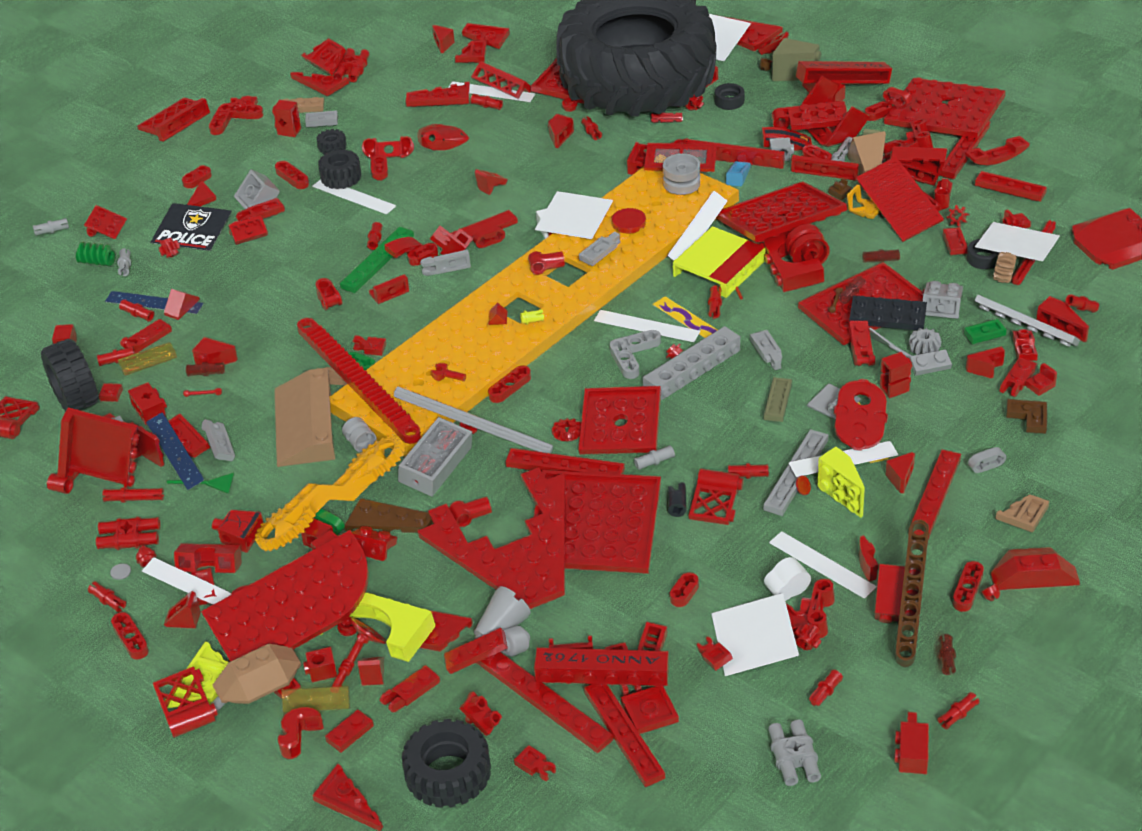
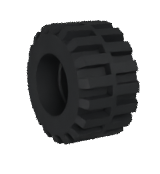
M346 149L333 150L325 153L318 161L321 182L324 186L331 189L352 187L362 177L359 156L353 151Z

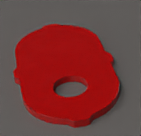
M860 379L846 383L839 391L837 405L834 407V414L836 415L835 432L837 437L844 444L852 447L853 450L861 451L872 448L880 443L883 438L884 426L888 420V415L886 414L887 400L884 392L878 386L866 379ZM856 395H865L870 399V403L860 405L855 402L854 397Z

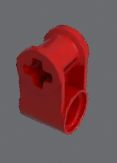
M322 278L316 281L317 297L325 311L329 307L342 305L340 293L336 290L331 280Z

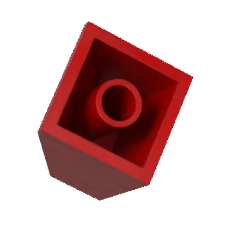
M879 564L875 619L882 623L899 622L905 566ZM915 569L909 571V573L912 575L920 574V572ZM915 590L907 591V593L911 596H915L918 594V592ZM913 610L904 612L907 616H914L916 614Z

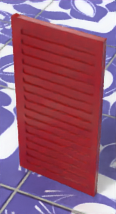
M897 157L856 177L858 183L902 242L944 221V218Z

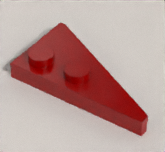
M303 72L290 73L292 79L326 96L349 84L347 77L338 80L331 75L326 76L312 73V77L304 76Z

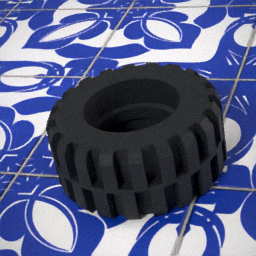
M65 339L43 348L41 360L46 376L58 402L65 412L68 407L83 410L95 405L99 398L96 384L88 363L76 342L72 339Z
M444 719L442 722H438V720L432 721L431 725L427 726L425 724L419 728V732L415 731L410 736V740H407L404 745L402 765L405 782L413 796L420 801L423 799V803L427 805L435 804V807L443 808V806L452 808L456 807V804L459 803L463 805L469 802L468 799L477 797L479 790L483 791L487 786V781L491 775L488 744L483 734L479 730H475V727L469 723L465 725L463 721L456 720V722H453L451 719ZM446 756L464 759V762L459 766L449 770H436L429 767L435 760Z

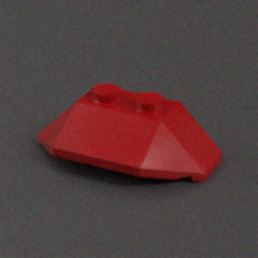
M1051 547L1008 550L991 571L992 583H996L1000 590L1080 585L1075 566Z

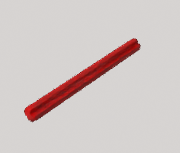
M1048 220L1041 232L1052 234L1056 228V222ZM1023 259L1012 277V284L1018 286L1022 283L1035 262L1034 259Z

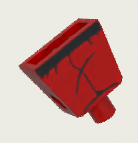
M230 510L224 520L218 518L213 520L212 529L218 531L222 544L241 545V551L248 553L255 542V534L258 533L257 529L261 528L263 519L261 512Z

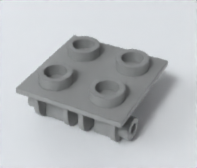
M828 384L807 406L836 419L834 407L837 405L840 388ZM855 396L854 400L858 403L861 398Z

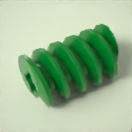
M80 242L76 251L77 263L81 262L84 264L112 266L115 261V252L111 250V246L108 244L105 246L104 244H99L98 246L97 243L92 245L90 242L86 244L85 242Z

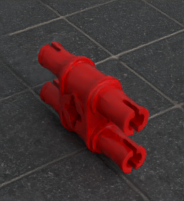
M348 48L333 75L335 79L342 80L344 75H348L350 82H356L368 64L369 51L363 49L358 56L355 55L354 49Z
M136 516V518H118L116 521L98 522L99 535H114L96 537V547L98 550L106 548L121 550L123 548L138 549L143 545H158V532H142L160 530L159 517L142 519Z

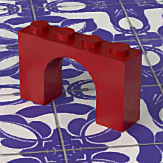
M790 232L781 233L777 237H769L759 244L765 247V262L767 265H770L771 274L775 275L776 284L781 286L783 292L824 282V268L819 258L797 263L782 260L783 257L789 255L785 247V240Z

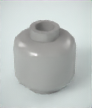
M513 626L504 630L508 648L501 651L502 653L512 657L528 650L530 635L524 628Z

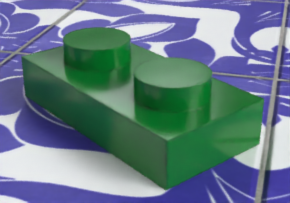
M999 319L964 328V334L972 345L1006 336L1007 329Z

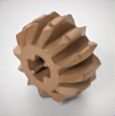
M1009 252L999 253L993 274L994 280L1002 283H1009L1011 281L1017 259L1016 255Z

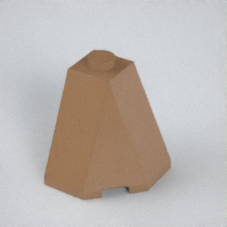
M885 131L853 137L847 156L851 163L859 164V175L882 164Z

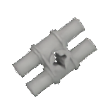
M794 720L791 722L790 727L794 737L785 738L781 724H771L769 726L772 740L771 751L776 758V767L782 771L785 784L793 786L798 783V776L795 770L798 767H804L809 782L819 781L821 774L817 765L818 754L814 751L813 740L807 735L803 721Z

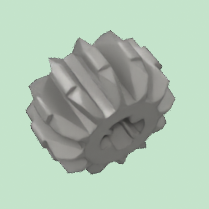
M927 327L923 330L919 328L918 331H913L909 338L911 352L920 355L939 351L941 347L939 333L935 332L934 329L928 330Z

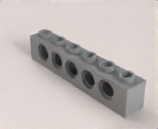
M724 326L643 377V386H661V400L738 353L740 351V336Z

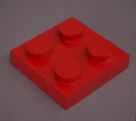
M655 686L621 697V703L639 734L679 722V716L664 686Z

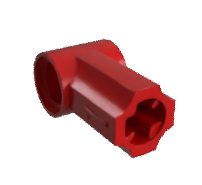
M945 178L938 181L934 192V200L941 204V210L949 207L953 183Z
M534 251L528 256L531 272L536 275L544 273L546 269L565 266L563 251L547 254Z
M70 470L65 478L57 477L58 473H52L48 477L47 488L64 494L71 492L73 481L79 475V473Z
M487 497L468 503L455 501L449 507L459 527L469 525L474 518L492 513Z

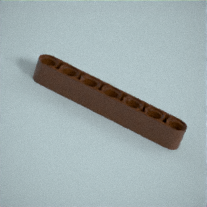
M924 520L913 521L909 528L895 653L896 662L902 667L911 666L916 656L929 526ZM922 530L924 534L916 535L914 531ZM917 549L920 550L922 554L914 555L912 551ZM915 569L918 570L920 574L912 575L909 573V571ZM915 590L918 592V594L915 596H911L907 593V591ZM913 610L916 614L914 616H907L904 612ZM909 630L913 632V635L906 637L902 632ZM902 651H908L909 653H911V656L908 658H904L900 655V653Z

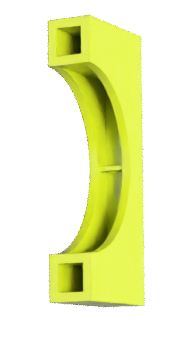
M366 592L358 607L350 615L353 618H372L387 624L391 628L390 636L386 641L391 657L407 662L411 660L435 628L431 611Z

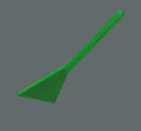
M234 472L208 481L204 480L199 484H205L229 494ZM182 480L166 481L167 484H184Z

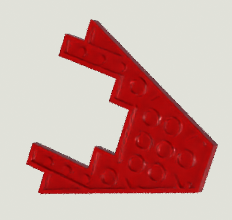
M539 467L520 474L521 480L541 514L525 520L526 528L530 533L529 536L496 549L493 548L487 536L468 543L447 503L428 510L433 525L418 530L419 538L495 590L500 586L512 590L516 593L513 597L518 601L522 598L529 609L565 595L566 480L564 473L547 480Z

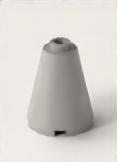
M500 586L494 592L474 631L475 639L499 628L505 630L518 626L531 614L528 605L522 598L519 601L513 596L516 593L512 590Z

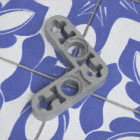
M648 330L614 339L610 342V353L625 378L634 379L639 376V364L632 353L659 346L661 344V334L657 330Z

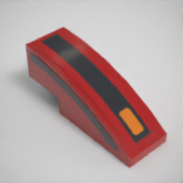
M762 127L763 147H770V139L790 138V143L794 144V151L802 150L806 145H812L811 137L803 133L785 128Z

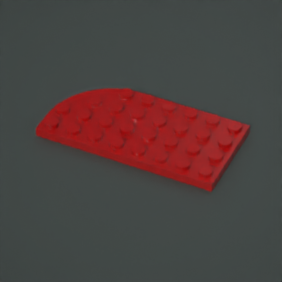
M351 530L204 609L201 613L230 662L267 644L286 646L294 650L343 622L358 607L366 592L369 578L368 564L364 551Z

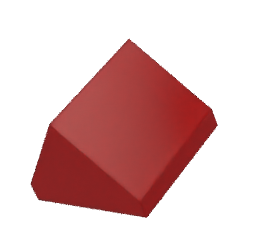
M497 302L489 311V325L507 324L508 311Z

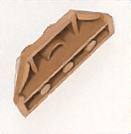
M267 644L229 662L212 686L221 703L249 704L289 685L300 668L301 662L292 648Z

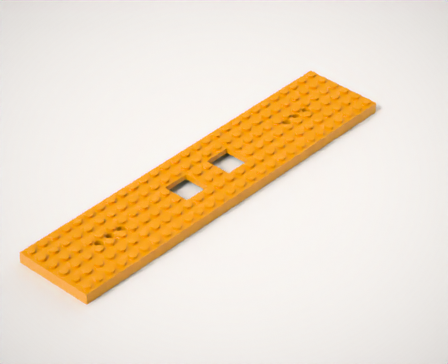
M659 155L655 158L654 162L663 163L666 157ZM643 167L602 197L603 199L613 200L592 239L557 233L551 234L366 371L371 375V378L375 379V382H378L379 386H382L383 390H386L387 394H390L391 398H394L395 402H398L399 406H402L403 410H406L407 414H410L411 419L420 427L421 438L438 417L454 423L456 420L394 397V391L397 387H401L468 412L489 396L488 389L516 367L529 365L664 260L713 191L727 200L723 207L726 208L739 201V190L700 173V187L696 191L685 195L674 194L667 191L663 186V171L644 170ZM636 208L645 213L646 225L636 233H621L619 229L615 230L613 228L612 216L618 210ZM613 232L620 234L618 246L594 266L579 260V254L600 237L607 238ZM534 251H539L542 254L563 251L565 262L587 273L567 287L547 277L557 268L546 269L544 273L539 275L533 274L530 269L528 256ZM518 297L543 310L542 314H544V321L530 322L528 325L519 323L507 317V324L489 325L488 323L489 311L497 302L501 306L506 307ZM445 363L448 370L466 374V380L460 381L445 377L441 381H437L432 377L431 370H436L435 364ZM348 384L330 396V409L333 415L345 422L353 417L362 418L376 435L377 441H380L382 437L386 439L388 436H398ZM409 432L406 435H414L415 432ZM403 442L406 450L403 452L404 457L409 454L417 443L408 444Z

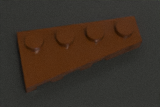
M360 498L345 524V531H353V529H359L361 526H368L372 529H382V531L387 532L401 530L402 533H418V530L432 525L433 522L428 512Z

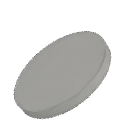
M118 564L111 569V577L116 580L125 579L130 575L131 568L127 564Z

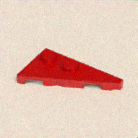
M337 764L312 795L313 800L381 831L383 825L379 821L378 815L375 811L371 810L367 800L354 787L353 781L345 775L341 765Z

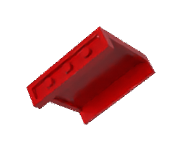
M68 407L61 420L57 477L65 478L70 470L123 484L126 489L133 487L135 476L132 475L137 466V462H134L138 454V448L135 447L140 437V434H137L138 425Z

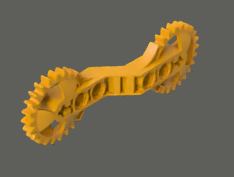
M395 435L392 437L388 436L386 439L382 437L380 441L375 440L374 444H369L368 448H363V452L356 454L357 458L352 459V463L348 465L349 468L333 485L308 483L289 503L285 504L283 509L279 508L277 513H272V517L266 518V522L262 523L261 528L257 529L258 533L255 534V541L264 551L269 550L271 552L273 549L277 550L280 546L284 547L287 542L292 543V539L298 538L300 533L305 532L304 528L310 526L308 523L313 521L312 518L316 516V513L329 500L354 501L372 482L377 480L378 476H384L386 471L390 472V468L395 467V463L401 460L400 457L404 456L403 452L406 451L405 445L398 436L395 437ZM394 447L390 455L386 458V456L384 455V449ZM275 529V537L267 539L270 532Z

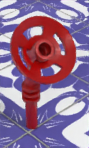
M351 618L350 622L359 633L357 635L358 639L338 669L339 673L330 688L333 693L339 692L346 676L350 675L354 668V661L365 643L367 644L369 641L386 644V639L355 618Z

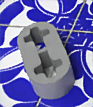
M994 447L973 455L969 459L968 465L975 473H981L1002 465L1006 460V455L999 447Z

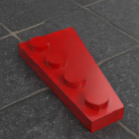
M470 81L464 82V85L461 86L451 84L450 88L442 89L440 86L435 87L432 91L424 89L407 92L406 107L469 104Z

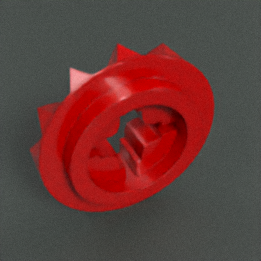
M567 417L566 420L559 419V422H554L552 434L556 439L560 441H573L580 437L581 422H577L575 418L569 420Z

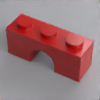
M181 543L174 551L175 567L184 572H196L198 568L213 566L215 567V573H236L242 564L241 545Z

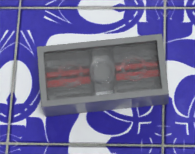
M438 417L399 464L398 482L433 497L472 448V431Z

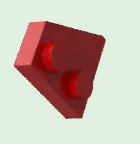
M487 40L470 41L462 49V54L455 56V63L485 62Z

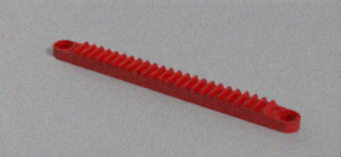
M303 318L297 322L298 333L403 442L414 444L421 439L420 427L411 419L410 414H407L406 410H403L402 406H399L398 402H395L394 398H391L390 394H387L386 390H383L382 386H379L378 382H375V379L371 378V375L362 366L360 367L358 362L356 363V360L345 351L344 347L341 348L340 343L338 344L337 340H334L333 336H330L329 332H326L322 325H319L312 318ZM409 432H415L414 435H406Z

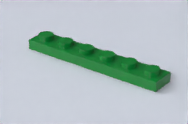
M398 227L340 282L341 289L356 293L393 257L385 250L384 245L399 238L414 237V231Z

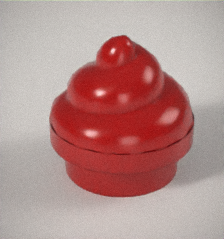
M143 545L136 554V561L141 567H146L153 557L156 558V553L151 548Z

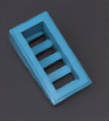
M735 161L726 173V184L742 186L750 170L751 163Z

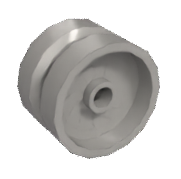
M674 154L664 160L663 186L667 191L685 195L696 191L700 187V161L698 158L690 154Z

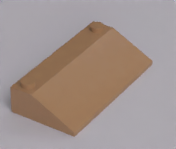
M328 368L308 370L275 388L277 467L335 460L330 409L331 384Z

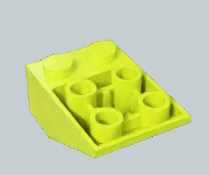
M834 447L818 459L817 487L834 498L835 501L844 505L849 511L862 518L865 487L851 457L839 448Z

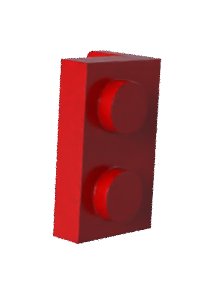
M361 526L352 532L362 547L365 557L385 561L387 550L397 544V537L390 535L391 533L387 531L377 532L373 531L371 527Z

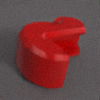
M300 707L290 710L283 716L281 720L283 735L280 734L278 736L281 755L287 759H294L301 754L302 730L315 731L324 729L322 717L318 710L311 707Z

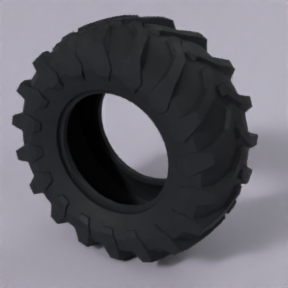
M581 0L577 2L575 9L567 10L563 14L562 22L559 23L556 57L557 63L560 66V79L564 89H568L570 98L572 100H584V108L588 110L598 107L605 109L608 115H613L618 111L627 112L630 116H639L640 112L645 111L657 114L665 113L666 108L669 106L682 107L688 105L690 97L694 95L698 97L704 94L706 86L711 84L713 80L717 49L714 25L707 7L696 6V0Z

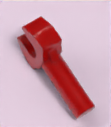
M445 363L435 364L436 370H431L432 377L437 381H441L445 377L460 381L466 380V374L448 370Z

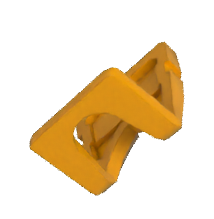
M857 184L847 194L850 212L868 219H874L880 212L871 199L861 198L860 185ZM854 193L857 201L863 205L862 207L853 208Z

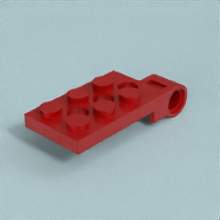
M834 101L777 108L772 112L771 116L774 127L787 129L790 124L791 131L838 126L846 115L847 109L845 101Z

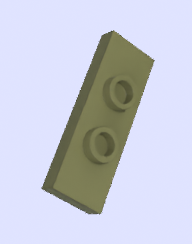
M773 377L764 420L783 422L792 387V379Z

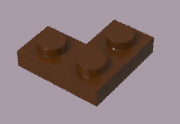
M1007 399L1006 418L1026 419V432L1046 434L1047 402Z

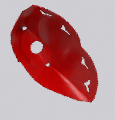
M443 124L427 125L420 128L417 133L419 144L432 150L453 149L469 140V136L460 128ZM431 134L435 135L434 141L429 139Z

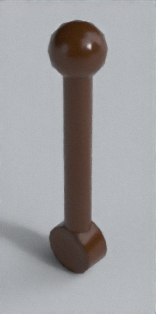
M842 288L836 289V297L832 306L829 307L831 313L836 311L839 296L843 294Z

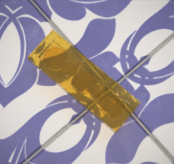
M168 342L118 359V363L125 376L177 358L171 343Z
M349 686L282 690L283 712H289L300 707H311L316 710L349 709Z

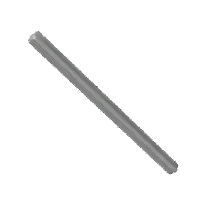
M397 387L394 391V397L532 450L544 453H551L553 450L552 444L407 389Z

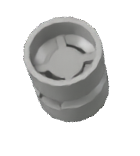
M360 417L349 419L342 428L343 435L357 452H363V448H368V445L374 444L377 439L374 432Z

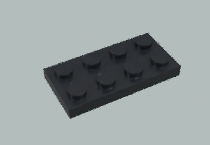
M853 296L849 321H868V326L907 330H918L921 328L923 330L927 302Z

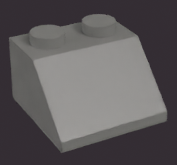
M251 169L234 197L244 209H247L248 207L277 198L280 191L267 176Z

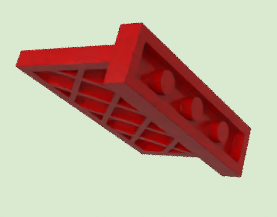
M184 97L137 125L140 131L157 135L159 141L164 142L208 115L210 110L206 99L201 98L196 101Z

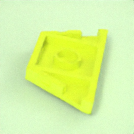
M205 642L187 669L193 666L195 670L200 669L204 681L200 683L210 704L218 696L212 685L229 662L223 660L222 655L215 652L210 644ZM193 675L183 678L181 683L190 686L194 679ZM178 688L174 696L183 699L187 690ZM192 692L188 701L195 702L202 698L200 694ZM171 701L167 708L179 707L180 703Z

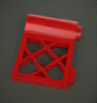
M5 396L0 401V414L4 413V415H0V437L16 438L20 433V426L31 414L34 415L40 409L38 402Z
M700 469L697 487L689 512V519L729 525V522H733L736 510H733L736 494H738L739 490L743 489L744 479L741 478L740 474ZM700 492H707L711 496L703 500L699 495ZM723 495L731 496L730 499L724 503H722V501L719 499V497ZM715 500L719 505L710 509L707 504ZM702 506L707 511L703 514L695 513V510ZM723 509L726 517H717L714 513Z
M194 666L153 682L173 738L216 721L215 716L218 715L214 703L209 704L200 683L204 681L200 669L195 670ZM193 675L194 679L190 686L181 683L183 678ZM165 685L173 686L169 694L162 693L159 688ZM178 688L187 690L183 699L174 696ZM192 692L201 695L202 699L195 702L188 701ZM171 701L180 703L178 709L168 712L167 707Z

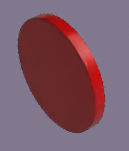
M799 476L796 480L797 490L801 495H808L811 490L810 482L806 476Z

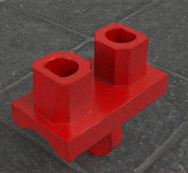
M473 691L468 694L466 701L459 709L466 715L465 721L467 723H473L485 736L490 735L493 728L500 722L502 716L498 711H492L487 706V700L483 696H477Z

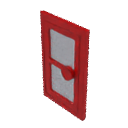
M647 143L644 170L663 171V162L667 157L674 154H690L700 161V172H715L717 144Z

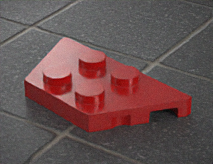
M327 39L313 47L314 51L310 54L303 53L301 56L307 62L332 76L346 53V49L333 40Z
M431 611L435 628L420 648L441 652L450 642L460 636L459 632L466 627H472V618Z

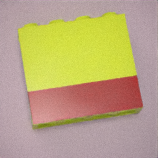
M712 226L685 250L682 255L674 260L672 266L673 276L676 277L683 270L720 284L722 289L721 296L727 298L737 286H740L765 262V247Z

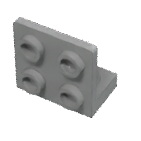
M939 281L927 282L923 294V302H927L926 315L958 319L963 286H959L957 283H949L947 285L941 284Z

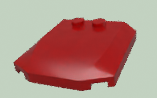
M1131 208L1121 209L1072 226L1071 232L1074 236V244L1093 262L1099 265L1105 263L1110 265L1109 269L1114 270L1142 260V218Z

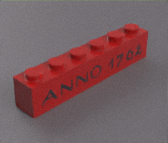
M798 61L796 77L803 83H817L820 77L824 76L835 83L889 84L892 68L885 62Z
M537 648L534 666L536 682L668 686L669 654L668 651Z

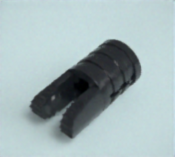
M684 482L678 483V490H675L673 486L668 487V512L671 516L681 517L686 513V484Z

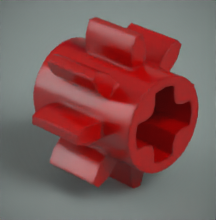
M694 95L690 97L688 105H685L686 108L697 111L704 105L702 102L703 96L695 97Z
M955 205V209H949L951 213L947 218L952 220L951 225L957 222L958 227H961V223H968L966 218L970 214L964 212L966 207H962L960 210L959 206ZM958 213L962 214L959 217V220L955 218V216H957Z
M172 237L160 242L159 252L161 256L166 255L168 259L179 254L178 249H180V245L177 240L173 241Z
M805 623L804 626L799 625L794 632L796 634V644L803 650H811L813 647L817 649L822 642L820 640L822 636L820 630L814 624Z

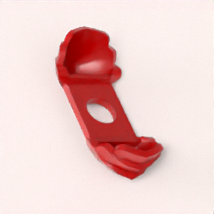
M401 136L400 141L377 142L376 138H368L362 144L363 153L371 159L375 156L404 158L409 156L414 150V143L411 137ZM392 146L393 152L385 153L384 148Z

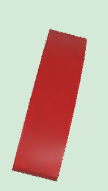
M1021 136L1006 139L1004 146L987 151L975 148L965 151V155L974 163L994 165L1016 157L1026 150L1030 143Z

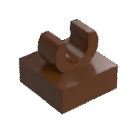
M841 178V181H836L829 188L828 194L843 200L853 188L847 185L848 181Z

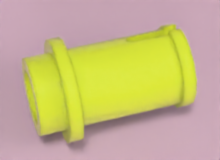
M524 310L523 313H520L521 323L528 325L530 322L544 321L543 310L530 312Z

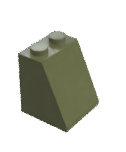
M784 38L773 53L772 81L799 80L796 77L798 61H819L821 58L820 45Z

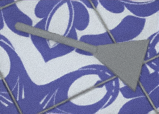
M871 327L869 328L872 339L889 345L890 348L897 352H902L910 359L912 355L893 345Z

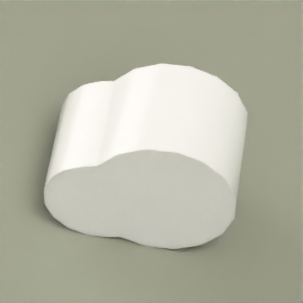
M789 557L781 560L766 575L764 584L773 595L783 593L786 601L805 591L810 584L811 576L796 558Z

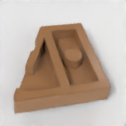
M1030 494L1021 501L1011 504L1010 509L1004 512L1001 510L997 511L996 519L1034 532L1047 511L1050 501Z

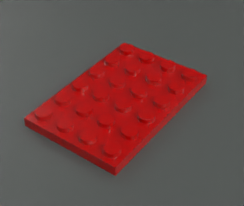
M882 262L798 302V308L841 344L846 345L851 342L848 324L853 296L923 302L924 293ZM842 288L843 294L839 296L836 311L831 313L829 307L832 306L836 297V289ZM869 326V328L871 327L873 330H877V329L881 328V327Z

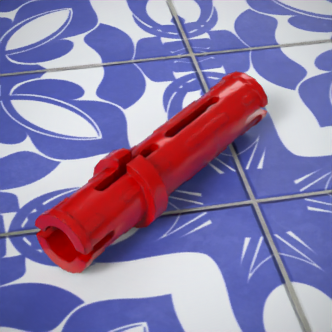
M121 487V489L113 490L103 489L102 495L105 496L103 497L104 502L163 501L164 494L162 493H164V489H126V487Z

